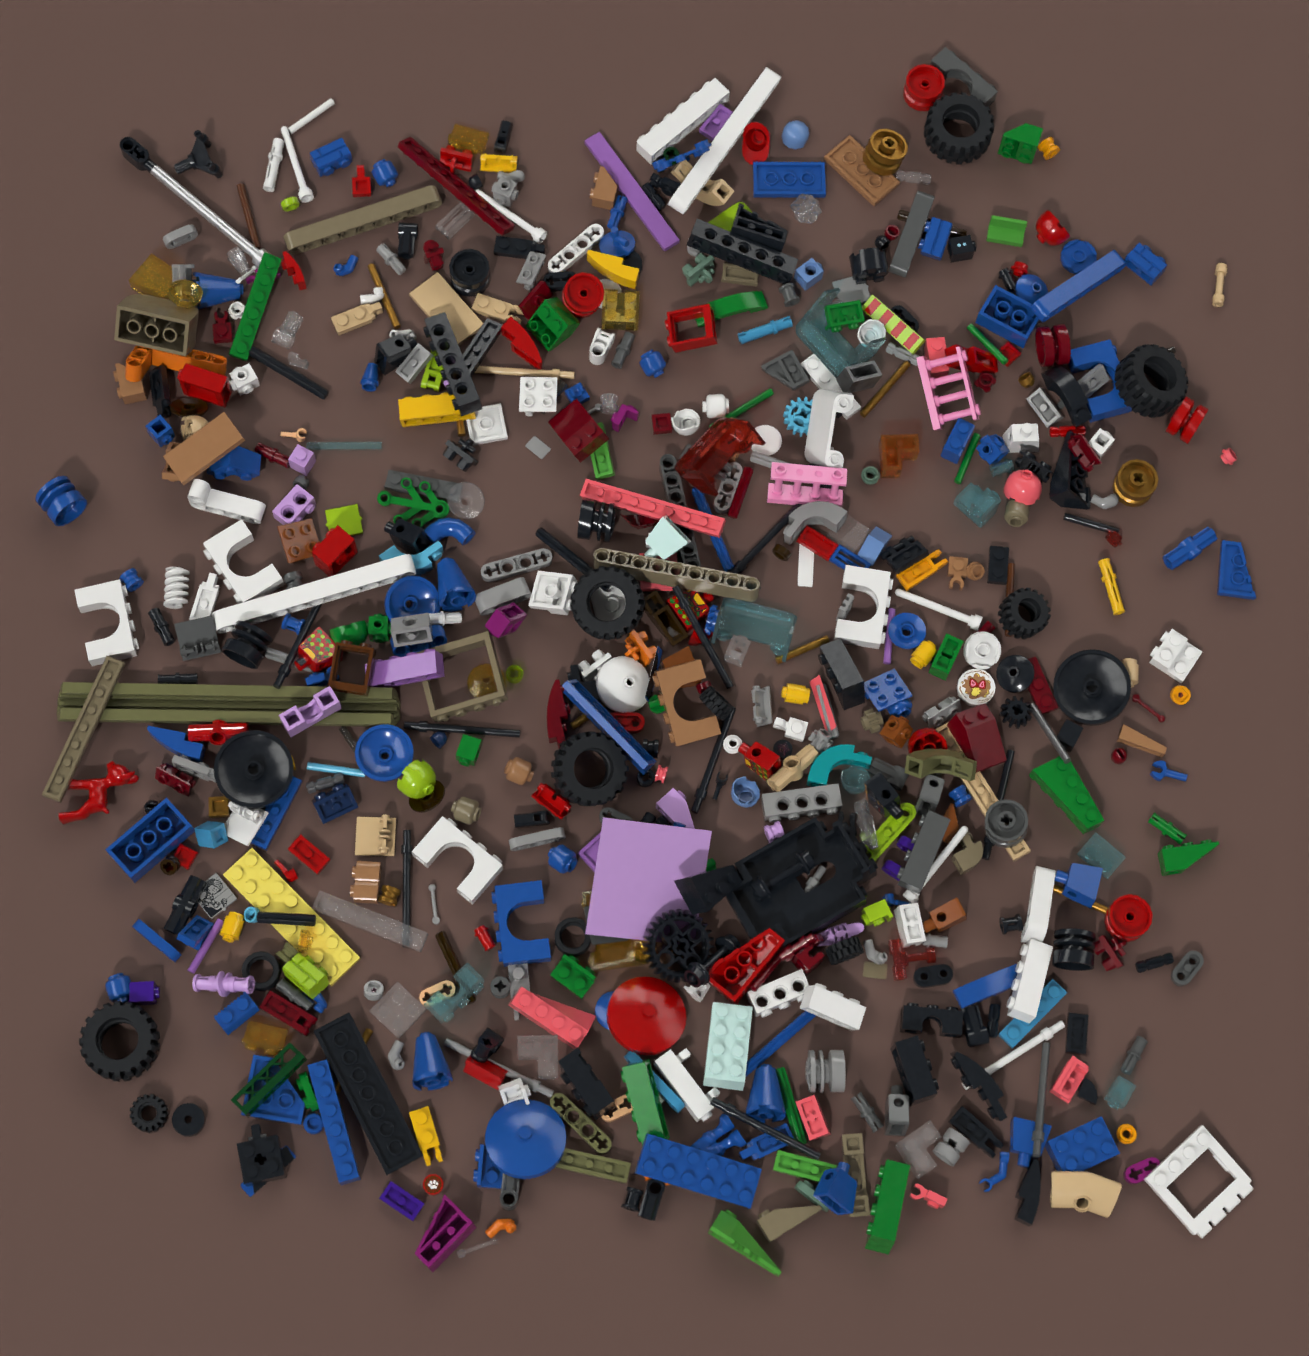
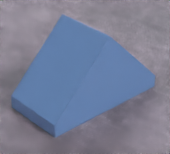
M876 526L867 536L857 555L869 562L873 567L892 538V535Z

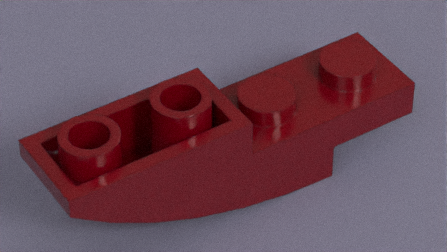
M559 679L555 680L552 686L547 706L549 744L557 742L558 749L560 748L559 745L566 741L564 734H567V728L564 721H568L567 714H571L569 704L564 702L563 696L566 695L563 693L564 688L560 685Z

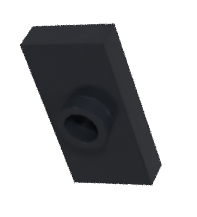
M1070 1012L1067 1014L1065 1053L1086 1055L1089 1015Z

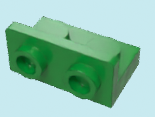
M860 300L826 305L824 307L828 324L825 327V331L831 330L832 333H835L847 327L849 330L859 328V325L865 322Z
M564 954L562 960L550 974V977L580 999H583L596 982L595 972L587 966L585 968L578 964L579 960L574 956Z

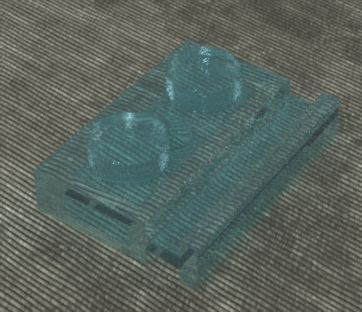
M1096 832L1077 853L1090 866L1103 868L1102 876L1106 879L1112 875L1126 858Z

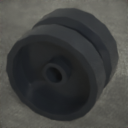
M465 249L452 257L449 269L451 285L454 290L468 297L477 296V293H483L490 283L489 261L486 256L478 250Z

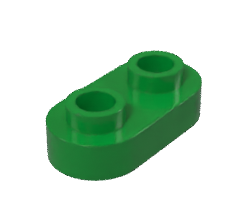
M307 1072L299 1073V1078L296 1079L299 1090H304L306 1097L303 1098L306 1109L311 1108L312 1112L318 1110L317 1099Z

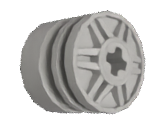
M814 1050L808 1051L805 1063V1076L809 1093H815L816 1084H818L819 1092L823 1093L826 1083H828L831 1093L845 1091L846 1071L843 1050H829L828 1059H824L822 1050L818 1051L817 1059H815Z

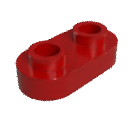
M611 713L628 733H639L645 726V719L640 713ZM636 721L639 725L633 726L631 723Z

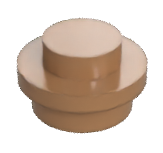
M976 561L971 562L966 569L967 577L971 580L981 579L985 572L982 564Z

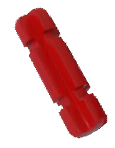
M1050 427L1049 435L1051 437H1058V435L1066 437L1067 432L1071 430L1075 435L1082 434L1085 436L1086 427Z

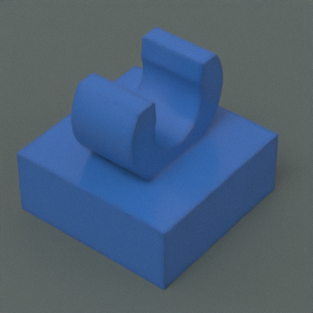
M581 382L564 391L570 403L576 398L581 404L590 400V396Z

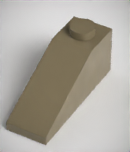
M820 1205L774 1209L771 1212L767 1209L758 1215L760 1219L756 1223L770 1243L821 1211L822 1208Z

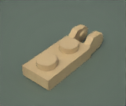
M477 293L471 308L474 313L504 323L510 316L519 324L522 320L510 315V312L524 315L517 305H512Z

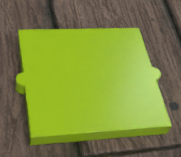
M358 504L325 510L327 518L326 527L329 530L334 529L338 525L350 536L363 534L362 517L359 514Z

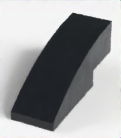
M1035 1158L1031 1160L1015 1196L1022 1203L1014 1220L1028 1227L1033 1224L1040 1200L1039 1162Z

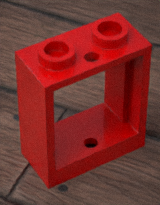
M710 303L667 312V319H665L666 329L669 330L667 343L675 353L718 344L714 310ZM704 317L706 336L678 342L677 322Z
M185 363L183 369L179 370L177 377L183 394L226 408L232 394L228 377Z

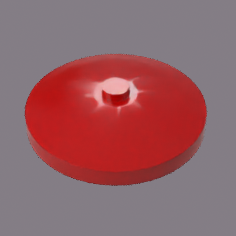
M643 976L625 981L614 991L607 1006L606 1018L611 1034L621 1046L633 1053L656 1055L673 1047L681 1037L686 1025V1009L680 995L672 986L660 979Z

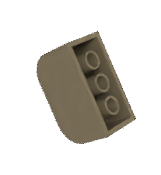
M145 294L129 295L117 305L114 340L187 356L195 348L199 311L196 307L182 302Z

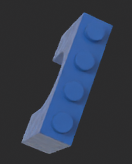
M1111 339L1071 349V357L1068 364L1071 374L1093 369L1096 365L1103 364L1113 382V390L1111 392L1087 399L1089 402L1087 407L1092 417L1089 420L1090 423L1132 411V408L1130 406L1127 407L1124 404L1123 398H1120L1118 395L1119 390H1116L1115 383L1117 381H1115V373L1120 361L1117 358L1116 346L1112 345Z
M542 880L495 886V892H491L492 903L497 904V911L493 912L495 923H499V930L496 931L497 942H501L502 950H498L499 962H503L504 967L515 964L550 962L549 938L528 941L520 940L514 937L507 927L509 916L517 908L544 904Z

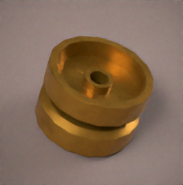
M879 129L871 135L863 152L862 159L870 171L878 175L889 176L896 173L907 153L908 145L906 140L894 130Z
M1129 460L1124 463L1114 478L1112 486L1113 493L1119 497L1118 501L1130 507L1142 506L1147 503L1158 485L1157 471L1151 464L1143 460Z

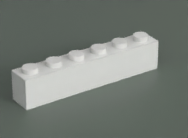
M716 78L712 81H707L701 90L694 92L685 103H680L673 113H668L662 122L655 124L646 135H641L637 140L636 151L652 165L653 162L663 156L665 149L674 147L709 118L719 104H726L729 101L730 91Z

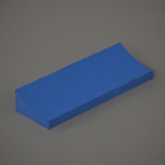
M577 679L567 680L562 685L564 688L563 693L602 733L606 734L607 737H612L616 741L615 743L623 748V755L626 754L627 759L643 775L657 762Z

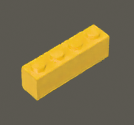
M443 392L440 395L425 394L422 397L414 398L407 396L403 399H398L399 417L402 427L476 419V412L461 416L459 410L455 411L452 404L453 395L449 396L448 392Z

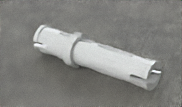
M280 138L273 139L272 149L268 155L269 163L263 189L268 192H273L275 189L279 164L283 159L282 150L285 141Z

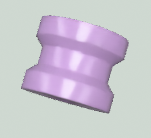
M779 821L774 822L771 826H764V832L769 843L785 835Z

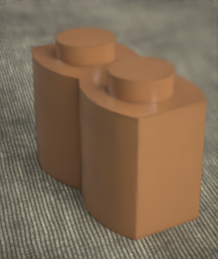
M357 861L356 866L352 867V878H355V883L350 887V897H353L355 903L378 904L381 862Z

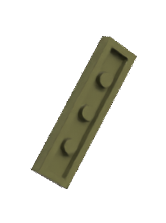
M565 1148L561 1160L554 1168L627 1184L631 1163Z

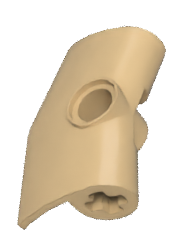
M1052 1171L1051 1208H1075L1078 1212L1089 1211L1108 1218L1116 1204L1122 1185L1119 1182L1087 1171Z

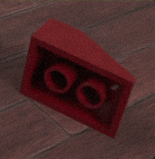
M577 398L548 421L580 463L609 440Z
M986 703L956 713L947 724L966 758L977 761L976 773L1007 761L996 719Z

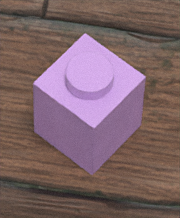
M297 444L288 461L290 468L307 476L315 464L316 458L314 452Z

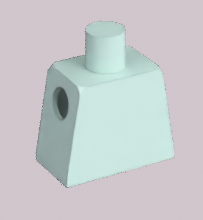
M666 515L659 520L645 540L650 548L644 555L653 558L660 556L665 560L688 545L691 540Z

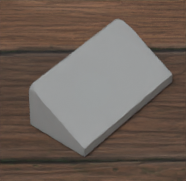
M1040 387L1026 398L1047 428L1064 418V415L1043 388Z

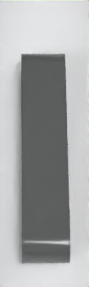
M917 191L889 268L890 273L906 278L935 196Z

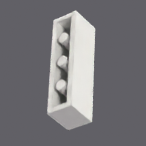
M1032 938L1022 945L1020 949L1021 961L1017 963L1015 969L1017 977L1011 985L1013 993L1006 1005L1009 1008L1008 1016L1026 1023H1030L1036 1018L1053 946Z

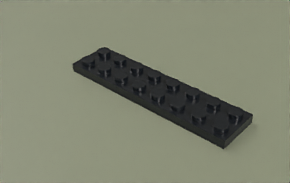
M350 1012L314 1030L313 1032L386 1176L423 1157Z

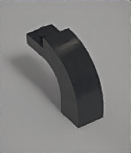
M1056 365L1041 373L1047 390L1055 392L1063 401L1073 426L1077 427L1092 419L1087 407V403H1089L1087 397L1069 371Z

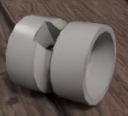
M948 1128L942 1136L943 1142L939 1141L932 1152L943 1162L954 1167L960 1158L959 1153H963L970 1142L956 1130Z

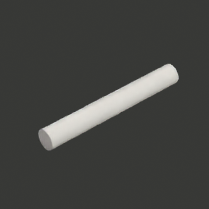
M330 98L290 126L288 131L291 134L295 133L335 104L334 101Z

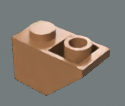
M600 166L599 173L595 172L594 183L596 185L595 188H591L589 198L592 199V206L611 210L617 198V185L607 170Z
M116 363V371H113L115 381L119 382L120 386L117 388L119 399L122 398L125 405L147 400L143 380L139 382L126 380V367Z

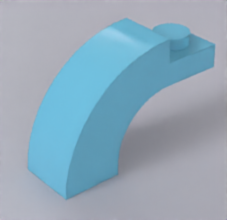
M439 541L421 553L412 555L416 569L415 576L432 570L431 561L441 558L444 551ZM393 545L380 554L379 559L381 562L405 555V553H402Z

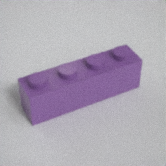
M426 649L424 653L411 652L407 653L404 657L391 656L389 660L384 661L376 659L374 660L370 687L390 688L445 677L443 654L435 649Z

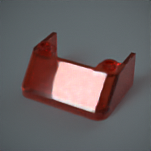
M722 417L715 421L676 463L674 469L701 493L717 496L719 493L715 489L716 480L714 476L736 453L745 454L751 450L753 444L764 445L766 442L749 421Z

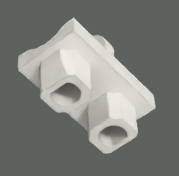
M598 649L592 654L595 663L590 666L586 660H583L578 664V669L584 682L591 681L592 679L596 680L602 665L612 658L609 653L605 654Z

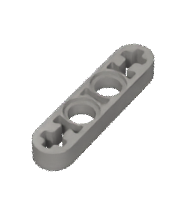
M543 548L487 563L481 568V577L486 582H494L548 567L552 563V553L550 550ZM542 554L547 557V561L540 559ZM534 556H536L537 564L535 565L533 558ZM523 559H529L531 565L523 567L520 562ZM504 564H511L513 569L510 572H505L502 567ZM497 566H499V572L501 573L499 575L497 571ZM487 569H490V571L492 572V576H488V574H486Z

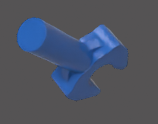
M1156 761L1152 764V766L1161 769V773L1155 771L1150 773L1157 781H1161L1166 776L1184 782L1187 780L1188 774L1168 769L1165 761Z

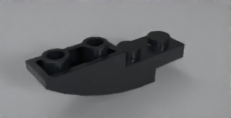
M959 1052L950 1053L952 1059H950L956 1070H960L962 1074L960 1078L966 1088L969 1087V1089L979 1088L977 1093L982 1101H986L990 1117L996 1119V1121L1006 1119L1007 1116L998 1101L1004 1094L994 1079L969 1057Z

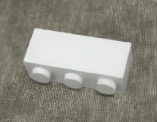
M819 983L806 987L800 1009L845 1029H860L866 1007L860 1005V1001L853 998L846 999L843 997L844 994L838 991H828L825 985Z

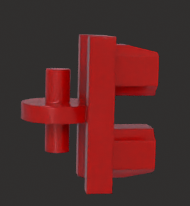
M451 145L441 148L440 162L450 167L451 173H455L456 169L471 172L473 161L471 150L465 149L463 152H458Z

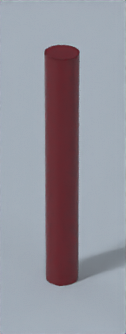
M783 947L750 986L752 991L756 992L782 961L779 953L784 951Z

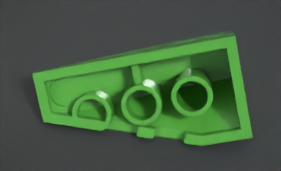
M721 1210L708 1234L778 1277L781 1273L780 1269L736 1219L737 1216L729 1210L725 1212Z

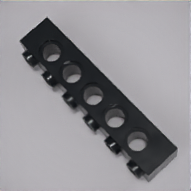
M696 219L687 242L689 247L782 284L790 282L798 262L797 258L700 219Z
M443 312L424 319L426 325L423 327L425 336L431 339L429 345L431 351L437 354L434 356L437 366H441L443 369L440 370L443 381L447 380L448 382L446 388L449 396L453 395L454 397L452 404L455 411L459 410L460 415L464 416L481 410L482 405L446 313Z

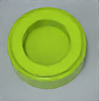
M289 197L281 202L283 211H292L297 209L300 203L297 197Z

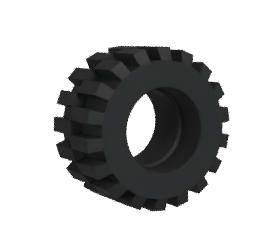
M1020 588L1007 596L1002 601L1003 603L1000 604L999 609L1001 610L998 612V616H1001V619H999V623H1003V630L1007 629L1009 631L1007 634L1010 636L1014 634L1016 639L1020 637L1022 639L1031 638L1042 631L1049 623L1048 620L1051 618V615L1048 613L1051 611V608L1047 607L1048 600H1044V595L1042 593L1039 595L1035 589L1031 591V588ZM1018 605L1025 607L1029 611L1031 616L1030 622L1021 618L1018 612Z

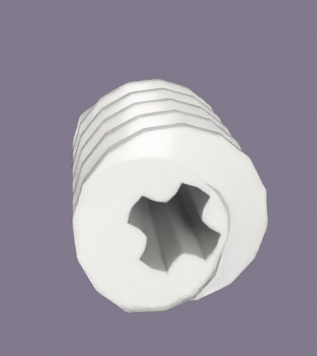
M181 567L165 568L167 572L165 573L166 580L164 583L166 586L164 588L165 601L163 605L170 609L183 608V604L188 603V600L183 597L189 595L188 592L183 591L189 588L187 584H184L189 581V578L184 577V575H189L190 572Z

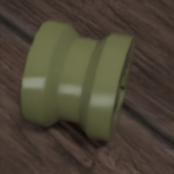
M286 942L284 948L278 951L276 955L286 964L299 952Z

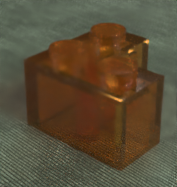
M918 434L881 435L879 440L881 478H900L902 460H917L919 454Z

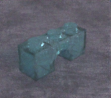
M468 962L453 976L460 986L456 996L445 997L438 990L424 1003L425 1008L440 1024L444 1021L448 1023L455 1016L454 1012L459 1007L462 1009L469 1003L470 1000L468 998L472 994L477 995L484 988V979Z

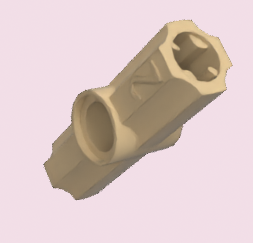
M809 744L796 755L786 757L783 761V766L767 779L768 785L773 791L780 792L791 781L801 779L803 771L819 756L818 751Z

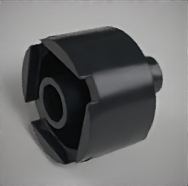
M866 248L859 250L858 255L852 253L849 256L852 277L856 284H865L868 280L882 282L884 281V276L889 273L884 249L881 252L879 248Z

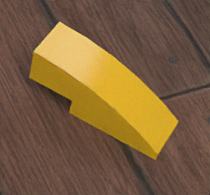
M592 250L587 251V262L603 276L622 286L636 289L639 278L638 268L623 265V258Z

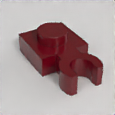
M224 311L225 315L223 318H219L217 312L214 313V318L217 324H212L215 344L233 342L232 324L228 322L229 316L227 311Z

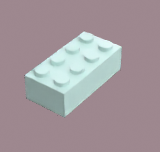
M713 1002L703 1086L743 1091L753 1007Z

